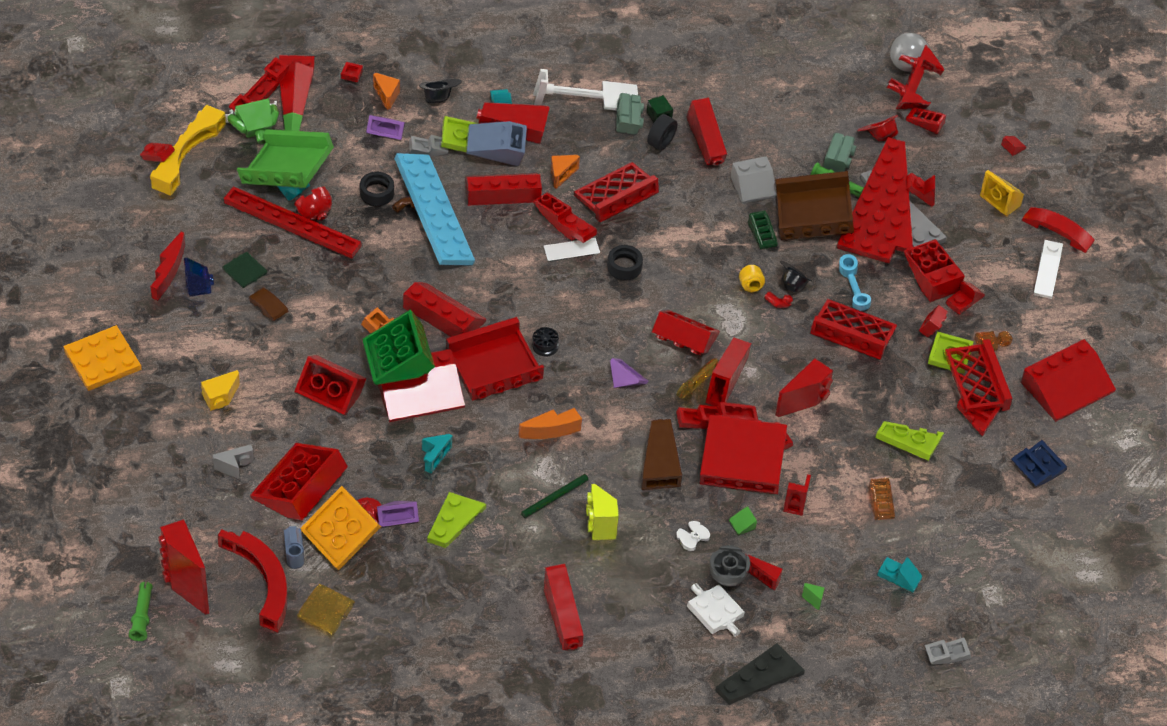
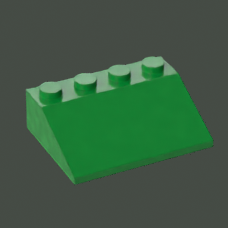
M411 309L362 339L375 385L419 378L435 368L423 324Z

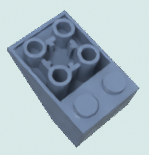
M510 121L469 124L466 153L519 166L525 154L527 126Z

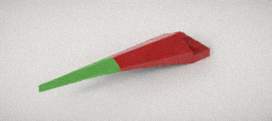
M279 55V59L289 65L286 75L280 82L284 127L287 131H299L314 76L315 56Z

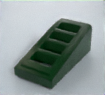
M766 210L750 213L748 224L759 248L765 249L778 246Z

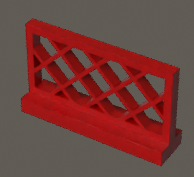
M631 162L574 191V196L596 214V219L599 222H602L659 193L658 178L655 175L650 177L636 164ZM632 169L633 171H635V174L626 172ZM621 178V181H611V179ZM624 178H625V179H634V181H633V182H626V181H624ZM603 185L606 186V189L596 187ZM609 186H619V189H609ZM584 193H592L591 196L582 195ZM595 193L604 194V197H597L594 195Z
M827 299L818 316L816 315L813 320L810 334L881 360L884 350L897 328V324ZM828 307L835 308L837 311L830 312ZM846 314H851L854 317L847 318ZM841 316L842 320H835L834 317ZM863 321H869L872 324L865 325ZM858 322L860 325L857 327H853L851 323ZM882 327H885V328H888V329H891V330H889V331H882L881 328H882ZM876 329L878 333L871 334L869 330Z
M990 339L982 340V344L945 349L944 353L966 412L1001 407L1002 411L1010 409L1013 398ZM978 351L980 356L977 359L969 355V353ZM958 354L962 356V359L958 361L952 358L951 355ZM967 359L974 364L972 367L963 364V361ZM979 365L985 368V372L981 373L975 370V367ZM960 367L968 371V373L963 376L957 370ZM970 374L979 377L978 382L969 379ZM982 380L991 384L990 388L981 385ZM965 382L973 386L971 391L963 388ZM979 389L985 392V395L981 397L975 394L974 391ZM988 395H991L995 397L997 401L990 402L986 398ZM971 397L979 401V403L970 405L968 400Z

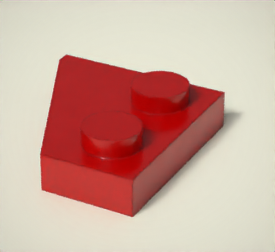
M971 397L968 400L970 405L979 403V401ZM962 399L957 404L959 411L982 436L1001 408L966 412Z

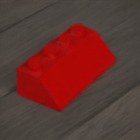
M539 173L465 176L468 206L534 203V200L542 194Z
M414 282L403 293L404 309L407 311L411 309L417 317L450 337L478 329L486 322V318L428 283Z

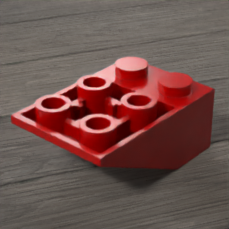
M936 239L904 250L920 290L930 302L952 295L960 290V285L964 281L965 275Z

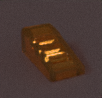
M889 478L871 479L868 489L875 520L895 519ZM879 509H888L889 511H879Z

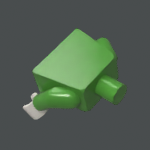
M268 98L235 106L234 113L231 109L229 110L230 114H225L226 123H230L238 131L245 133L248 138L256 136L258 144H263L266 142L263 133L266 129L272 130V127L276 125L279 111L277 109V101H274V104H270Z

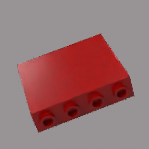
M517 317L446 338V350L451 349L458 375L472 401L543 379L544 366H539L519 330L520 322Z
M710 415L700 472V485L778 495L787 425L779 422L770 423L761 420H747L740 417L732 418L724 417L723 415Z

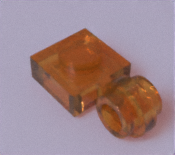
M994 331L975 333L974 337L977 345L982 344V340L990 339L994 351H997L998 344H1001L1002 347H1007L1011 345L1013 340L1012 335L1008 331L1000 332L998 337H995Z

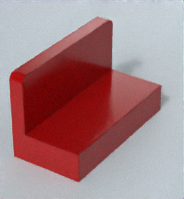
M807 474L805 486L789 482L783 512L803 516L811 475Z

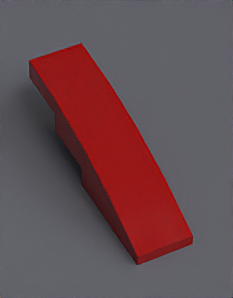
M182 231L160 254V265L155 270L156 280L150 286L151 297L157 301L170 286L182 261L185 249V234Z
M720 402L718 406L699 405L697 409L679 407L676 411L679 427L707 429L710 415L758 420L755 406Z

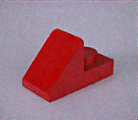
M913 173L907 175L906 189L931 207L934 206L935 175L926 181H923L922 178Z
M962 281L960 290L946 300V305L960 315L981 300L985 294L972 283Z

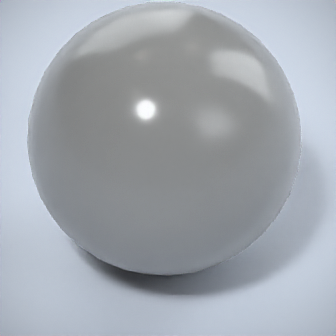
M904 33L898 36L890 48L893 64L902 71L911 72L913 66L898 59L902 54L913 58L920 57L925 45L928 46L927 41L916 33Z

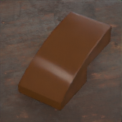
M264 287L249 296L250 303L261 308L263 315L273 321L289 312L288 308Z

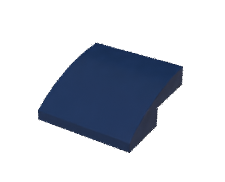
M1043 440L1029 450L1025 448L1011 458V461L1035 487L1051 481L1067 470V466Z

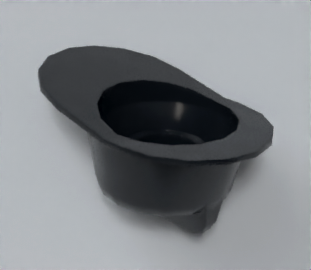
M445 79L435 82H423L419 84V87L424 89L427 103H441L449 98L451 89L460 85L462 80Z
M780 260V263L784 266L782 282L787 290L795 293L798 290H802L809 281L812 282L798 269Z

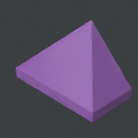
M369 115L366 133L402 140L405 122Z
M611 359L614 388L648 383L646 378L623 360Z
M393 501L377 507L378 522L382 527L419 522L416 501Z

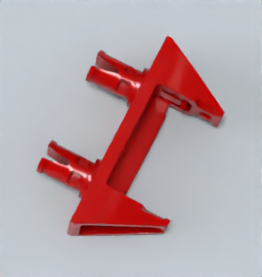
M925 45L921 56L918 58L902 54L898 59L913 66V69L905 85L893 78L888 82L886 88L899 93L901 96L896 109H913V107L926 109L931 103L916 94L924 74V69L936 72L940 76L945 69L927 45Z

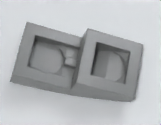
M430 135L429 139L411 136L409 139L410 154L438 156L448 154L449 150L448 148L441 147L442 137Z
M964 637L945 643V640H940L925 645L931 664H948L971 658V653Z

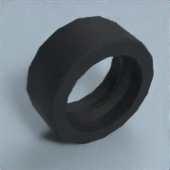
M665 114L659 116L649 131L648 144L658 150L665 149L676 133L677 121Z
M376 171L366 174L360 181L361 199L372 206L388 204L394 197V180L384 172ZM374 184H380L388 189L382 193H371L366 188Z
M619 245L609 252L607 268L613 277L620 280H632L641 273L643 257L637 248L630 245ZM625 257L632 259L636 264L625 268L618 266L614 261Z

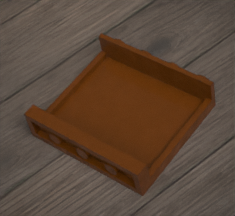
M848 171L775 179L781 240L854 232Z

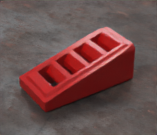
M913 107L906 117V121L938 134L945 124L947 115Z
M748 555L750 559L748 573L772 590H776L781 580L783 569Z

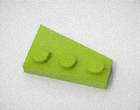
M884 421L877 431L875 438L929 461L942 440L944 432L937 431V434L927 432V429L913 430L909 429L907 425Z
M449 492L427 537V542L447 548L461 534V531L468 524H471L480 512L482 513L486 509V504Z

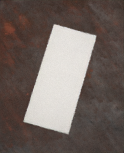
M591 238L585 243L577 240L544 245L548 261L600 253L596 238Z

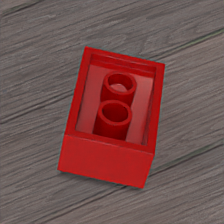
M814 358L779 392L775 416H785L817 406L822 400L825 401L830 395L829 390L833 382V370Z

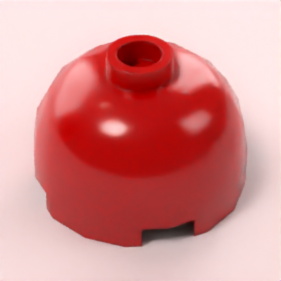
M324 186L311 190L312 194L306 198L302 195L296 200L294 205L301 216L318 221L327 218V213L332 208V198Z

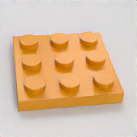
M117 325L63 346L64 352L88 391L142 370L140 362Z
M341 486L300 529L332 565L340 570L382 526Z

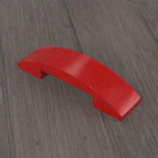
M275 57L264 68L265 74L244 96L240 94L229 105V108L235 112V106L267 99L283 80L289 65Z
M1030 207L1022 218L1023 222L1037 229L1042 225L1071 240L1070 246L1084 253L1089 250L1095 241L1077 223L1047 209Z

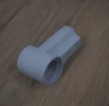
M290 526L284 530L286 563L290 568L298 569L304 565L305 561L302 532L300 528Z

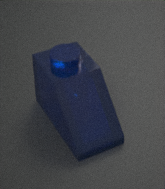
M184 258L185 279L189 297L210 294L211 286L214 285L213 274H209L206 266L189 258Z

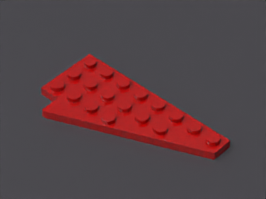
M888 137L852 212L854 232L842 234L838 241L837 249L890 263L895 250L904 252V250L913 247L909 191L906 189V176L908 173L904 141Z

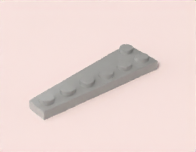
M872 170L860 175V179L865 185ZM910 201L913 247L934 239L939 244L945 243L947 237Z

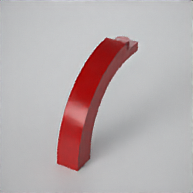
M221 529L218 534V546L250 561L264 577L268 594L265 604L259 613L260 626L278 633L287 611V583L280 561L265 543L252 534L243 531L240 536H237L233 532Z

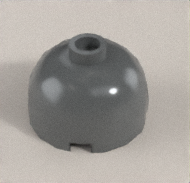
M727 545L719 547V550L711 555L709 563L710 573L719 584L727 587L736 586L742 583L748 575L750 569L749 556L745 555L742 549L736 546Z

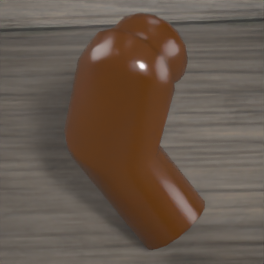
M408 196L398 200L392 205V208L395 212H399L409 204L412 208H415L411 197Z

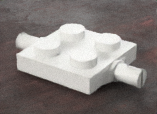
M697 583L693 584L691 590L697 597L688 601L687 607L711 634L719 630L728 629L734 637L738 636L741 631L734 623L744 616L745 612L720 585L703 591Z

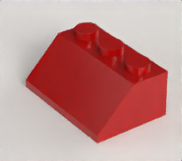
M671 310L659 311L652 333L657 334L656 338L664 341H667V339L674 341L673 345L680 348L686 346L691 348L690 352L701 355V353H708L720 331Z
M318 355L307 357L294 392L346 415L359 398L367 378Z

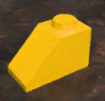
M238 370L201 382L202 395L210 411L229 405L240 385Z

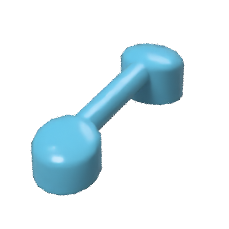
M845 254L840 258L839 272L849 280L854 294L852 299L853 308L865 311L871 306V297L868 294L861 293L855 275L858 271V260L851 254Z

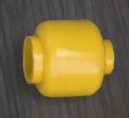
M747 265L739 273V280L745 291L757 292L765 284L763 272L756 265Z

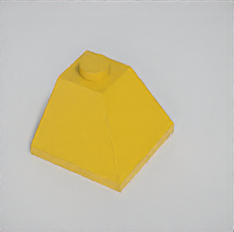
M989 170L985 172L980 196L1002 214L1008 216L1021 206L1024 194Z

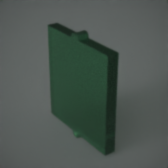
M248 252L233 258L231 262L222 267L242 288L257 282V279L267 274V270Z

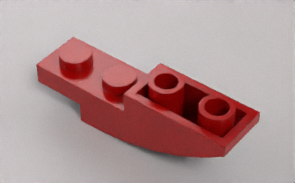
M546 192L534 200L535 206L542 215L571 241L578 239L585 243L597 235L595 227L574 215L569 205L550 193Z

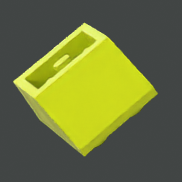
M591 484V492H587L588 504H586V515L589 516L588 532H592V540L616 539L619 517L617 499L596 484Z

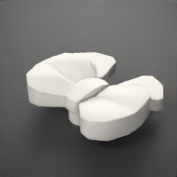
M697 521L688 523L692 531L690 534L681 528L676 533L677 540H680L682 547L688 551H694L696 544L700 540L709 541L710 539L709 530Z

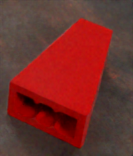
M708 97L692 100L686 116L689 126L706 164L720 165L725 161L727 151L710 99Z
M484 102L483 109L478 110L476 119L479 120V124L510 121L526 125V140L540 144L550 107Z
M735 337L732 339L712 372L705 403L712 406H718L720 402L727 403L747 362L752 343Z
M560 564L545 567L544 593L562 649L574 650L582 647L584 634L566 565Z

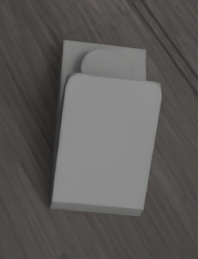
M251 444L213 455L214 469L237 479H240L238 466H245L254 462Z

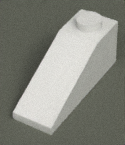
M1044 241L1033 295L1052 299L1063 247L1062 243Z

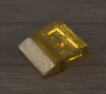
M714 358L703 365L680 386L676 395L683 399L688 393H692L712 375L719 360Z
M319 583L305 601L297 617L334 636L341 621L347 618L355 601Z

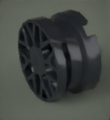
M541 327L533 333L532 347L536 354L547 357L554 355L558 351L559 335L556 330L549 327Z

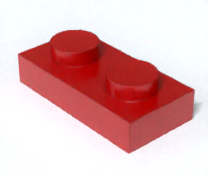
M149 143L144 147V151L140 156L143 160L164 162L175 149L172 144Z

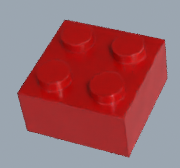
M938 305L927 315L919 332L927 338L930 335H934L942 327L941 323L946 320L948 311Z

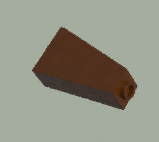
M671 419L652 420L641 489L653 490L681 487L682 472Z

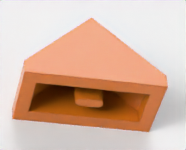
M374 73L373 86L384 106L389 110L400 93V80Z
M560 155L551 157V173L554 188L557 189L579 169L580 156Z

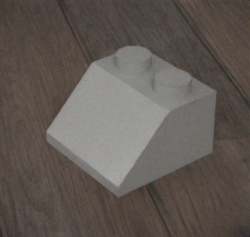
M767 156L732 163L731 180L742 204L777 196L773 169Z

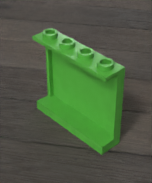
M266 129L263 133L266 144L248 168L238 167L237 171L242 184L306 188L334 146L329 133Z

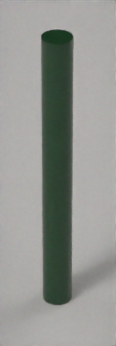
M586 474L581 475L521 512V515L524 518L529 517L589 480Z

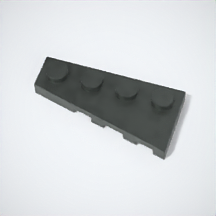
M776 643L717 685L715 691L730 705L752 696L757 691H765L770 689L772 685L785 683L795 676L800 677L804 675L805 670Z

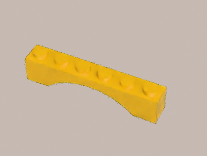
M206 105L202 111L198 112L195 120L190 122L185 133L180 135L178 142L173 146L175 151L164 162H160L156 170L152 171L150 175L152 189L170 196L180 185L179 169L184 157L199 143L218 136L226 125L224 111Z

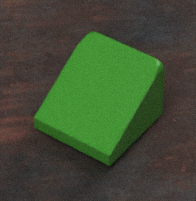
M749 507L742 509L729 519L738 536L756 529L757 520Z
M805 583L802 597L817 610H820L824 587Z

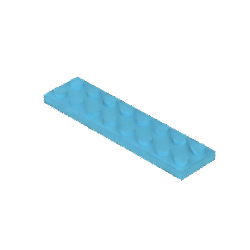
M397 153L394 159L439 265H473L475 262L474 256L430 155Z

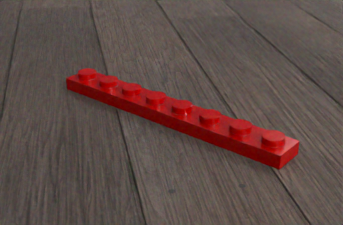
M234 186L224 197V203L351 259L362 247V243L359 240Z

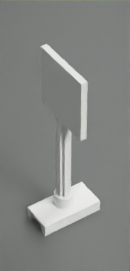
M540 69L533 96H536L534 105H542L545 94L553 95V93L603 99L604 109L617 111L619 95L621 93L638 95L637 85L608 81H602V91L554 86V84L548 83V70Z

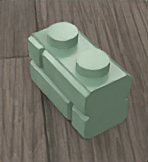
M627 93L619 95L616 116L617 132H627V134L636 135L639 128L642 129L644 119L641 118V114L644 110V103H641L640 95H630Z
M834 133L823 167L828 170L832 169L834 172H842L846 168L849 169L852 162L850 156L855 155L857 148L854 145V137Z

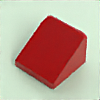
M1015 136L1003 137L1001 145L1012 156L1027 148Z

